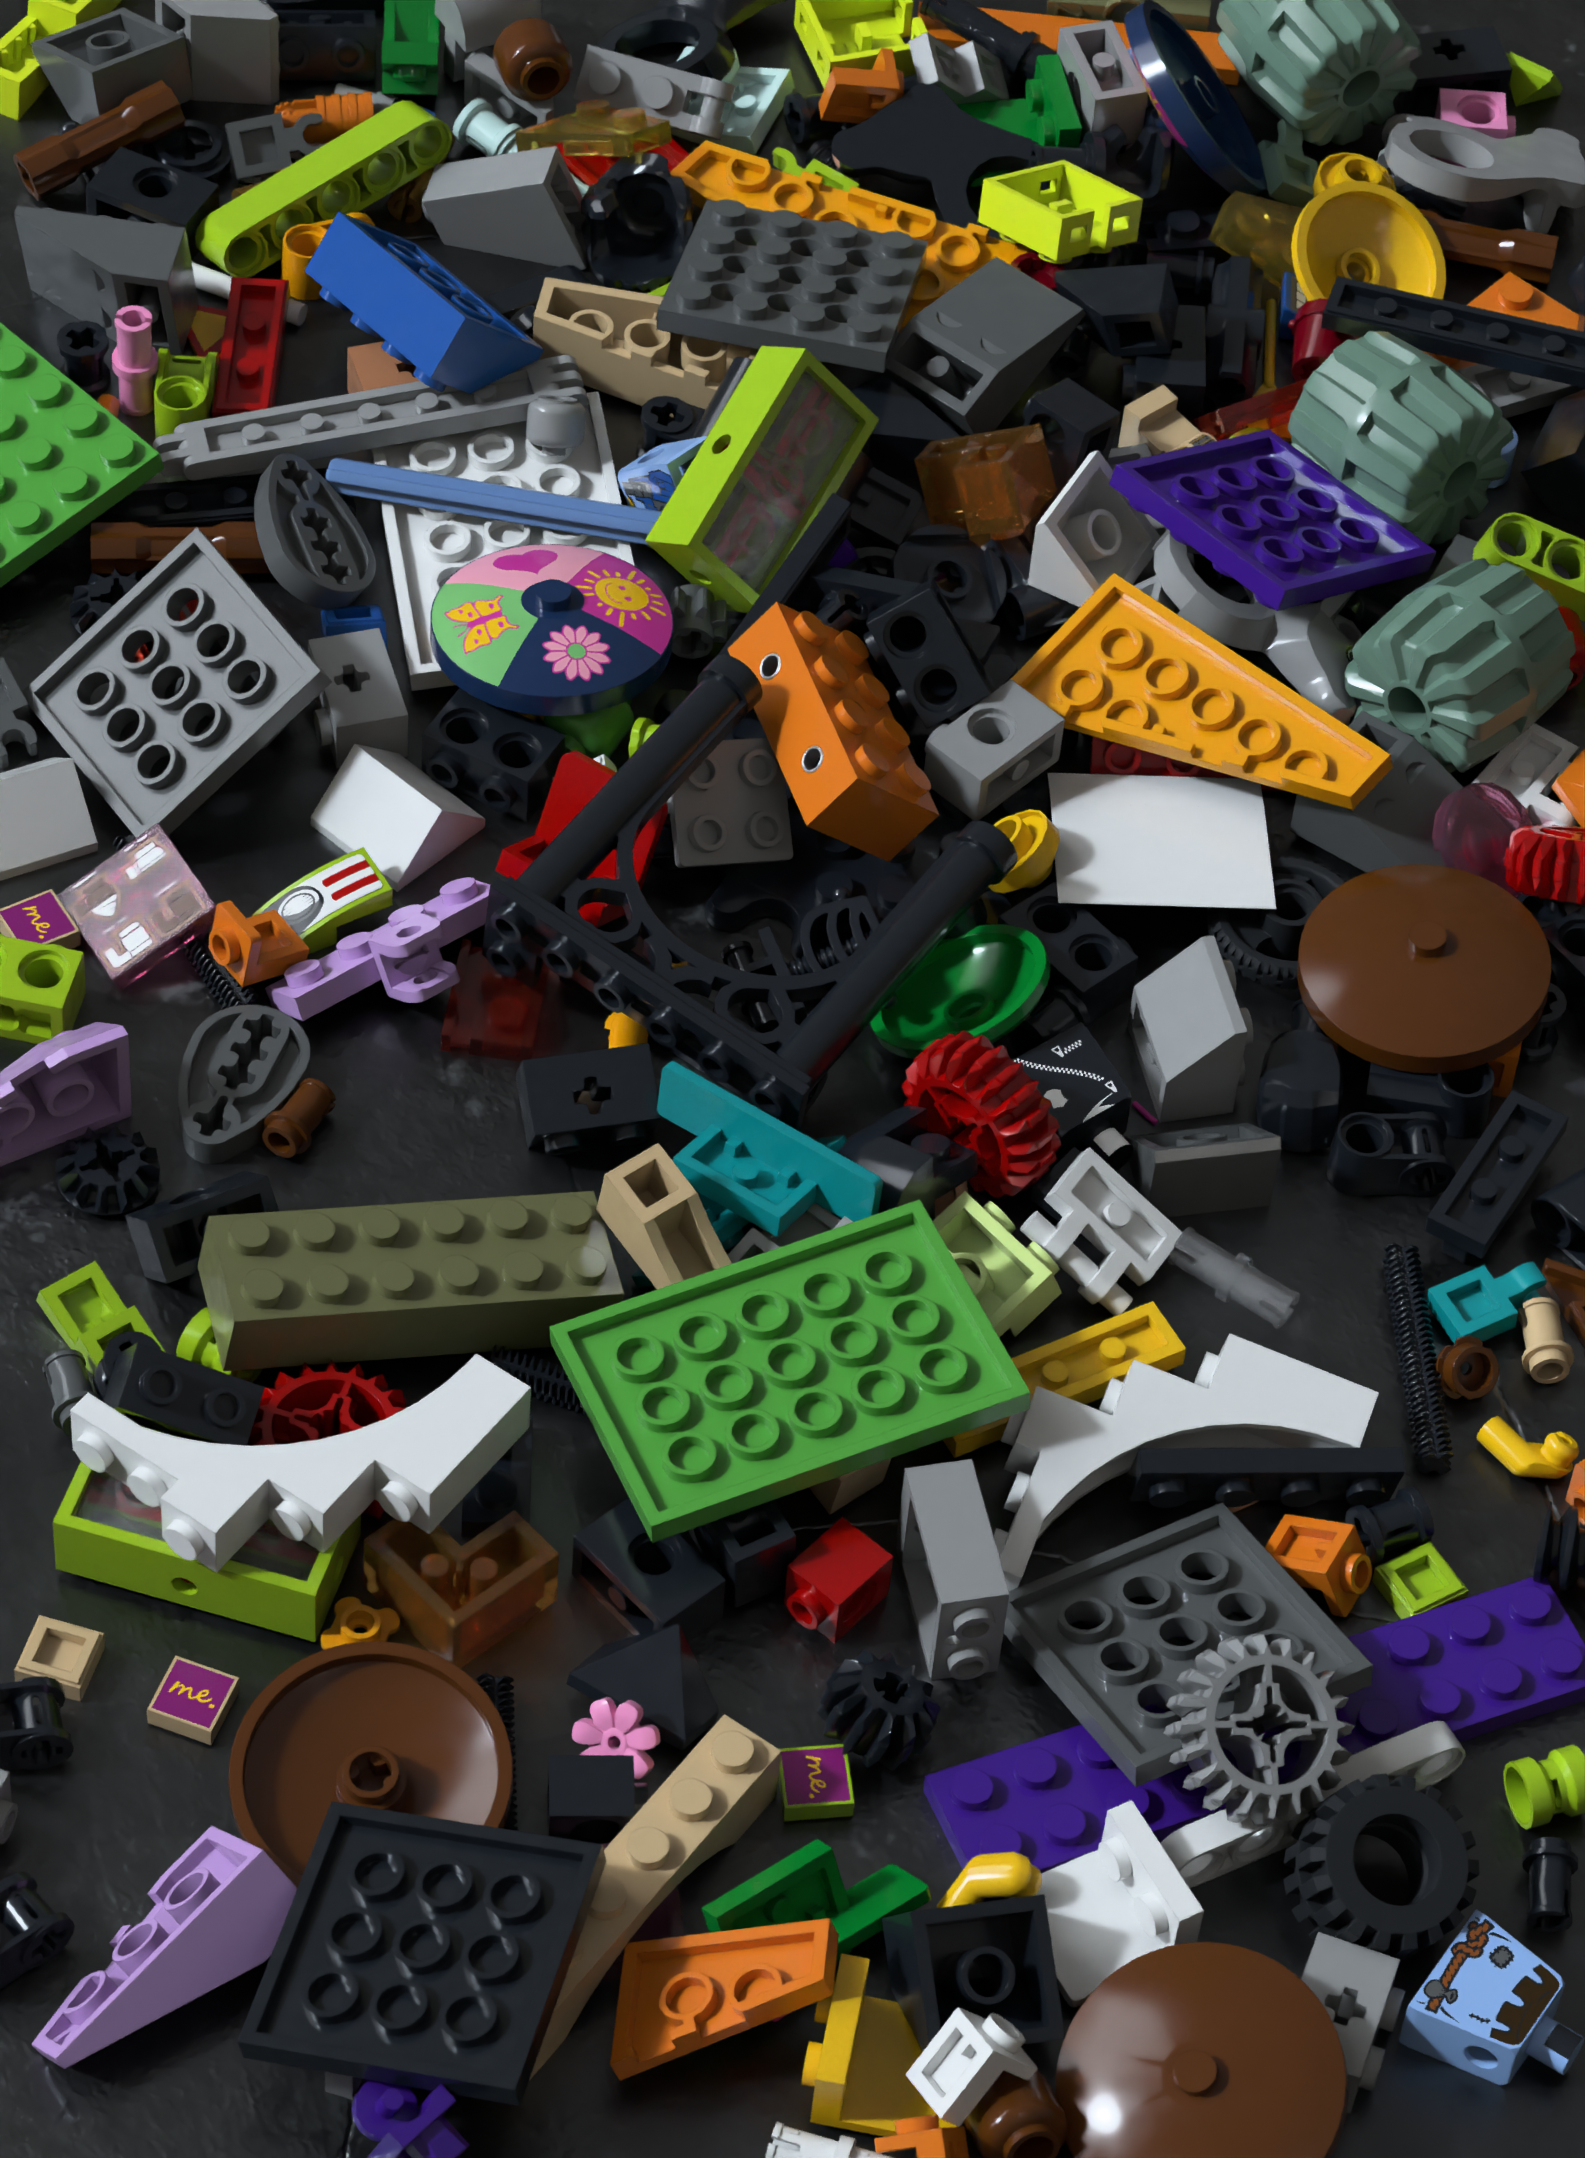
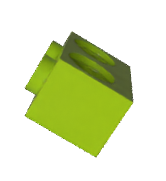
M0 934V1037L39 1044L52 1039L62 1032L72 1030L86 994L84 952L67 949L57 944H42Z

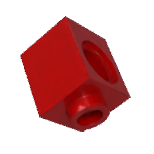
M841 1517L788 1565L784 1605L788 1607L798 1623L805 1628L818 1630L835 1644L889 1595L893 1556Z

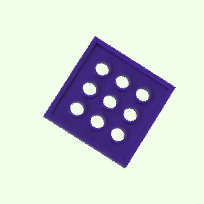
M1269 429L1116 464L1109 483L1110 486L1128 498L1129 504L1135 510L1152 516L1170 530V534L1175 540L1193 547L1212 562V566L1216 571L1234 578L1253 592L1255 599L1260 604L1277 611L1428 572L1437 552Z

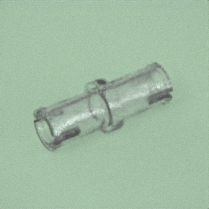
M1190 1226L1183 1231L1174 1245L1178 1251L1172 1250L1169 1254L1168 1263L1178 1266L1216 1290V1298L1224 1303H1228L1231 1299L1270 1322L1276 1329H1280L1286 1323L1294 1310L1290 1306H1295L1299 1301V1292L1289 1289L1253 1267V1259L1242 1252L1237 1256L1233 1255L1197 1233Z

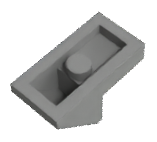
M479 51L465 60L464 103L466 105L477 98H483L492 105L495 115L509 125L517 123L524 128L529 136V142L535 148H546L552 144L553 97L539 102L523 101L513 96L505 86L495 66L494 59Z

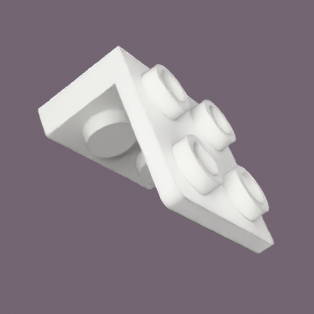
M1132 1800L1107 1810L1102 1841L1099 1843L1097 1851L1085 1854L1042 1873V1885L1036 1894H1045L1058 1989L1071 2007L1082 2005L1088 1996L1107 1977L1130 1961L1164 1947L1197 1942L1204 1912ZM1014 1896L1004 1897V1899H1012V1898H1014Z

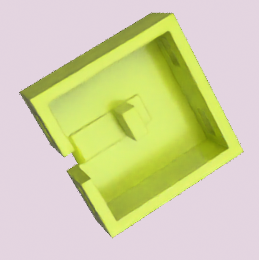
M796 0L794 27L823 88L826 86L833 67L872 70L881 48L893 49L896 70H901L904 77L916 74L909 43L905 44L902 37L910 36L911 33L912 40L926 32L928 33L921 17H915L912 20L913 0Z
M1061 160L984 179L978 222L999 232L1000 238L1005 241L1023 244L1035 250L1044 261L1065 264L1071 262L1072 258L1088 254L1089 252L1108 253L1112 251L1113 247L1137 241L1143 199L1066 160ZM1051 180L1050 189L1040 191L1041 182Z

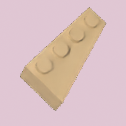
M545 277L533 318V340L544 349L539 359L571 355L576 359L578 372L585 386L643 406L654 397L671 396L688 404L706 409L734 358L745 357L753 360L759 349L656 330L658 309L664 298L662 296Z

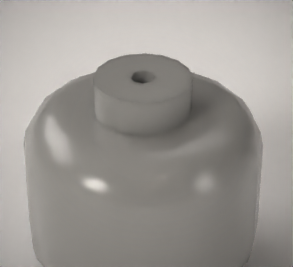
M560 395L538 396V399L531 401L528 405L526 436L532 444L542 446L543 454L563 456L566 453V448H575L582 444L585 435L586 410L573 397Z

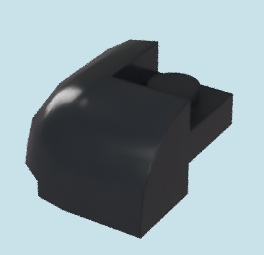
M912 1105L893 1110L853 1134L837 1151L840 1155L863 1166L883 1180L878 1213L920 1199L933 1221L935 1219V1200L978 1174L977 1152L949 1140L944 1135L928 1131L927 1108Z

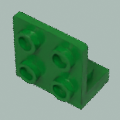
M1058 54L1037 56L1034 79H1028L1026 82V98L956 104L961 110L978 120L1030 138L1042 146H1080L1082 127ZM989 172L975 179L970 187L983 186L984 179L1011 172Z

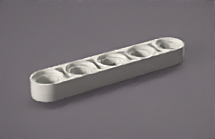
M1433 1721L1353 1754L1349 1757L1347 1763L1333 1766L1342 1780L1336 1788L1328 1791L1321 1790L1325 1800L1345 1785L1357 1779L1362 1782L1371 1775L1387 1773L1389 1782L1400 1775L1416 1778L1415 1790L1420 1791L1452 1774L1462 1764L1465 1758V1750L1444 1721ZM1301 1807L1300 1817L1295 1820L1283 1823L1275 1816L1272 1824L1258 1827L1253 1824L1250 1814L1245 1820L1237 1823L1227 1821L1226 1809H1223L1183 1826L1171 1833L1160 1844L1188 1887L1192 1888L1295 1844L1298 1841L1291 1835L1297 1824L1310 1816L1308 1814L1310 1810Z

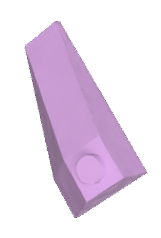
M95 1022L74 1031L62 1032L50 1040L37 1044L0 1072V1167L66 1142V1140L84 1135L88 1127L94 1131L132 1116L129 1039L123 1025Z
M210 1826L158 1879L148 1892V1896L156 1905L146 1918L135 1927L132 1925L122 1926L109 1944L114 1948L112 1953L113 1960L105 1971H96L81 1979L31 2045L42 2056L65 2069L260 1965L273 1952L297 1887L263 1849L214 1826Z

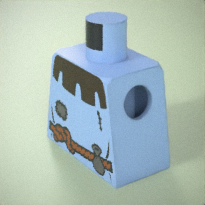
M1476 1909L1409 2003L1398 2041L1411 2049L1490 2082L1506 2085L1510 2083L1528 2055L1564 2075L1576 2059L1585 2038L1553 2019L1565 1986L1562 1977L1488 1916Z

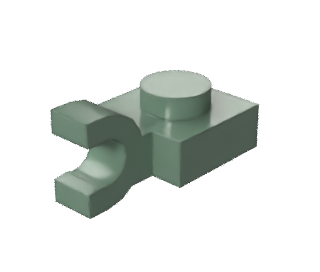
M1283 118L1277 124L1279 132L1277 144L1265 139L1258 144L1269 196L1283 205H1292L1303 210L1308 202L1314 198L1312 184L1318 171L1317 161L1304 156L1302 129H1297Z

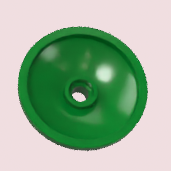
M1011 925L978 926L959 937L941 940L896 992L898 997L896 1006L892 1009L882 1008L870 1022L871 1027L884 1048L896 1055L911 1059L918 1056L936 1039H942L949 1033L957 1035L964 1030L975 1038L984 1035L993 1044L1019 1026L1040 1001L1050 978L1051 966L1048 954L1036 935L1028 930Z

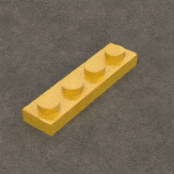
M1154 1301L1011 1359L1031 1392L1030 1401L1036 1387L1039 1386L1082 1404H1088L1104 1397L1111 1378L1123 1382L1133 1360L1166 1372L1184 1364L1186 1347ZM1010 1416L944 1439L943 1442L954 1458L1000 1440Z

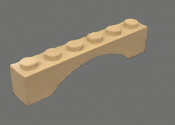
M659 1143L604 1175L596 1211L656 1289L732 1264L709 1221L698 1193ZM891 1458L811 1486L809 1489L830 1515L883 1482Z
M724 1714L605 1848L604 1853L607 1862L529 2081L566 2039L605 1973L651 1913L700 1864L720 1850L735 1844L776 1797L781 1750Z

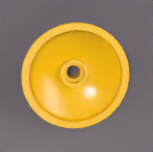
M1346 181L1321 191L1303 208L1294 227L1291 250L1295 275L1308 301L1319 298L1329 299L1337 276L1352 279L1348 272L1357 281L1443 299L1446 285V266L1439 240L1423 214L1402 195L1376 183Z

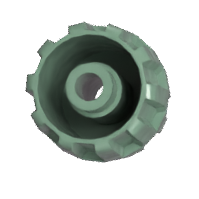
M1223 0L1219 3L1216 20L1222 32L1218 36V41L1228 59L1260 102L1280 120L1284 118L1292 126L1302 129L1303 140L1314 145L1323 146L1329 143L1330 140L1337 145H1346L1357 141L1362 136L1364 125L1370 122L1374 126H1382L1394 115L1393 100L1397 94L1412 91L1418 79L1411 70L1410 64L1413 59L1422 55L1420 41L1392 0Z
M1368 331L1363 337L1356 340L1348 339L1335 348L1333 353L1316 371H1313L1304 384L1301 396L1290 415L1288 431L1292 437L1291 446L1427 545L1429 543L1443 544L1454 538L1459 533L1460 520L1463 517L1467 520L1476 519L1489 502L1486 494L1491 481L1503 479L1509 463L1500 457L1501 449L1514 439L1512 426L1502 417L1501 408L1463 375L1447 364L1384 331Z
M1485 558L1463 562L1415 589L1398 602L1355 643L1352 649L1353 660L1347 664L1345 671L1346 691L1351 697L1361 701V705L1355 711L1354 719L1363 710L1414 737L1450 774L1456 770L1464 773L1512 743L1565 694L1574 675L1569 666L1570 658L1576 652L1573 632L1568 630L1558 609L1560 604L1548 589L1543 590L1526 575L1524 569L1510 562H1504L1499 566L1489 564Z

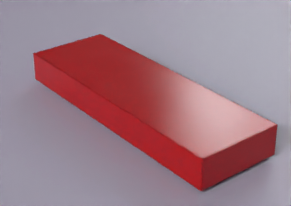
M232 277L212 409L213 418L275 407L290 298L289 280Z

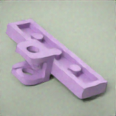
M471 877L453 880L441 887L439 890L440 895L422 905H409L394 911L389 915V922L371 932H359L343 938L337 943V950L318 960H305L290 966L285 970V977L265 988L272 1008L290 1017L304 1021L381 979L387 996L407 1003L423 1002L450 988L460 981L456 966L442 959L439 948L485 924L490 884L477 881Z

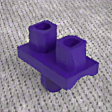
M374 2080L366 2082L354 2097L352 2114L354 2123L359 2131L370 2140L379 2142L367 2158H458L470 2144L444 2117V2114L454 2104L456 2099L440 2084L418 2108L416 2097L410 2087Z

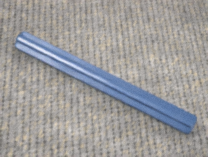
M343 458L332 459L326 472V480L338 494L648 546L650 545L645 542V539L662 512Z

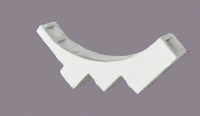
M1230 1333L1219 1355L1206 1352L1194 1383L1133 1360L1123 1382L1111 1378L1099 1410L1037 1386L1030 1401V1409L1011 1415L1001 1438V1442L1012 1446L1004 1470L1017 1474L1004 1505V1509L1015 1513L1009 1532L996 1528L993 1534L1008 1591L1018 1587L1035 1542L1052 1522L1077 1500L1092 1490L1128 1472L1139 1449L1360 1448L1379 1392Z
M476 1353L446 1383L417 1403L386 1419L354 1431L323 1439L290 1444L253 1446L208 1443L175 1437L144 1428L95 1396L87 1393L70 1410L72 1447L78 1458L87 1467L96 1472L105 1471L126 1484L132 1493L144 1504L150 1507L160 1506L162 1538L165 1539L168 1546L180 1557L190 1561L196 1559L217 1573L268 1519L272 1520L278 1530L286 1537L294 1541L303 1540L324 1553L374 1500H377L382 1508L393 1518L402 1522L409 1521L430 1534L529 1428L531 1387Z

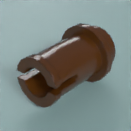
M313 1078L304 1079L283 1108L279 1111L271 1112L265 1118L262 1134L265 1145L273 1153L284 1158H290L295 1154L305 1152L311 1143V1133L336 1105L333 1103L336 1098L332 1090L320 1080Z

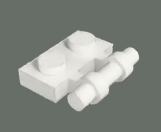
M1534 723L1517 739L1502 749L1466 790L1509 832L1520 828L1526 820L1535 825L1578 827V822L1563 802L1559 804L1547 796L1553 790L1551 786L1577 757L1579 747Z
M1090 1147L1077 1155L1044 1198L1062 1216L1057 1225H1052L1043 1215L1036 1211L1020 1228L1021 1232L1031 1241L1042 1247L1066 1273L1080 1284L1078 1292L1092 1305L1099 1302L1114 1316L1122 1314L1133 1300L1116 1283L1123 1272L1138 1286L1149 1281L1184 1235L1180 1229ZM1080 1233L1105 1255L1098 1266L1073 1244Z

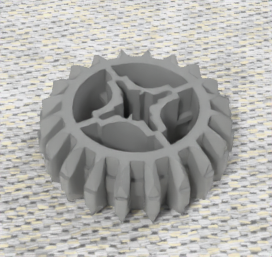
M1255 1633L1245 1637L1243 1644L1235 1637L1219 1642L1217 1652L1208 1649L1195 1657L1194 1661L1197 1670L1190 1668L1180 1674L1177 1682L1186 1694L1179 1693L1170 1697L1166 1706L1180 1716L1181 1721L1167 1725L1163 1734L1172 1739H1181L1183 1749L1171 1754L1169 1762L1174 1765L1189 1764L1192 1773L1186 1777L1183 1788L1193 1790L1203 1785L1207 1788L1202 1808L1214 1810L1226 1803L1227 1821L1237 1823L1245 1820L1250 1814L1253 1824L1263 1827L1272 1824L1275 1816L1283 1823L1299 1818L1301 1807L1311 1810L1317 1808L1324 1801L1321 1790L1328 1791L1337 1787L1342 1779L1333 1766L1347 1763L1352 1755L1345 1747L1337 1743V1739L1350 1735L1355 1726L1346 1721L1337 1720L1335 1712L1343 1708L1349 1698L1343 1695L1330 1697L1325 1688L1332 1682L1335 1672L1324 1670L1315 1675L1311 1672L1315 1652L1304 1650L1292 1658L1291 1639L1281 1637L1272 1641L1268 1646L1264 1634ZM1235 1676H1239L1240 1692L1234 1694V1708L1231 1715L1215 1718L1217 1704L1224 1688ZM1280 1691L1290 1701L1295 1712L1287 1708L1282 1701ZM1257 1718L1254 1726L1262 1724L1265 1732L1280 1733L1261 1741L1264 1733L1256 1736L1253 1728L1238 1727ZM1302 1741L1299 1759L1288 1778L1279 1784L1278 1768L1284 1766L1285 1748L1290 1743ZM1221 1747L1226 1748L1233 1754L1238 1770L1225 1756Z

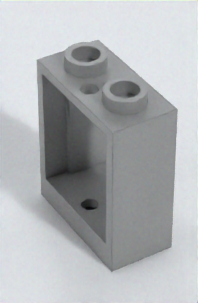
M968 1459L905 1468L895 1548L930 1679L932 1681L953 1677L958 1680H969L977 1678L986 1672L998 1671L1009 1591L973 1461Z

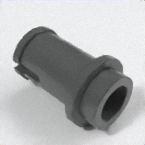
M65 1349L48 1356L44 1361L46 1366H42V1370L48 1381L55 1403L51 1413L52 1420L56 1427L72 1437L70 1410L87 1393H90L102 1402L103 1400L100 1395L93 1392L83 1354L77 1350Z

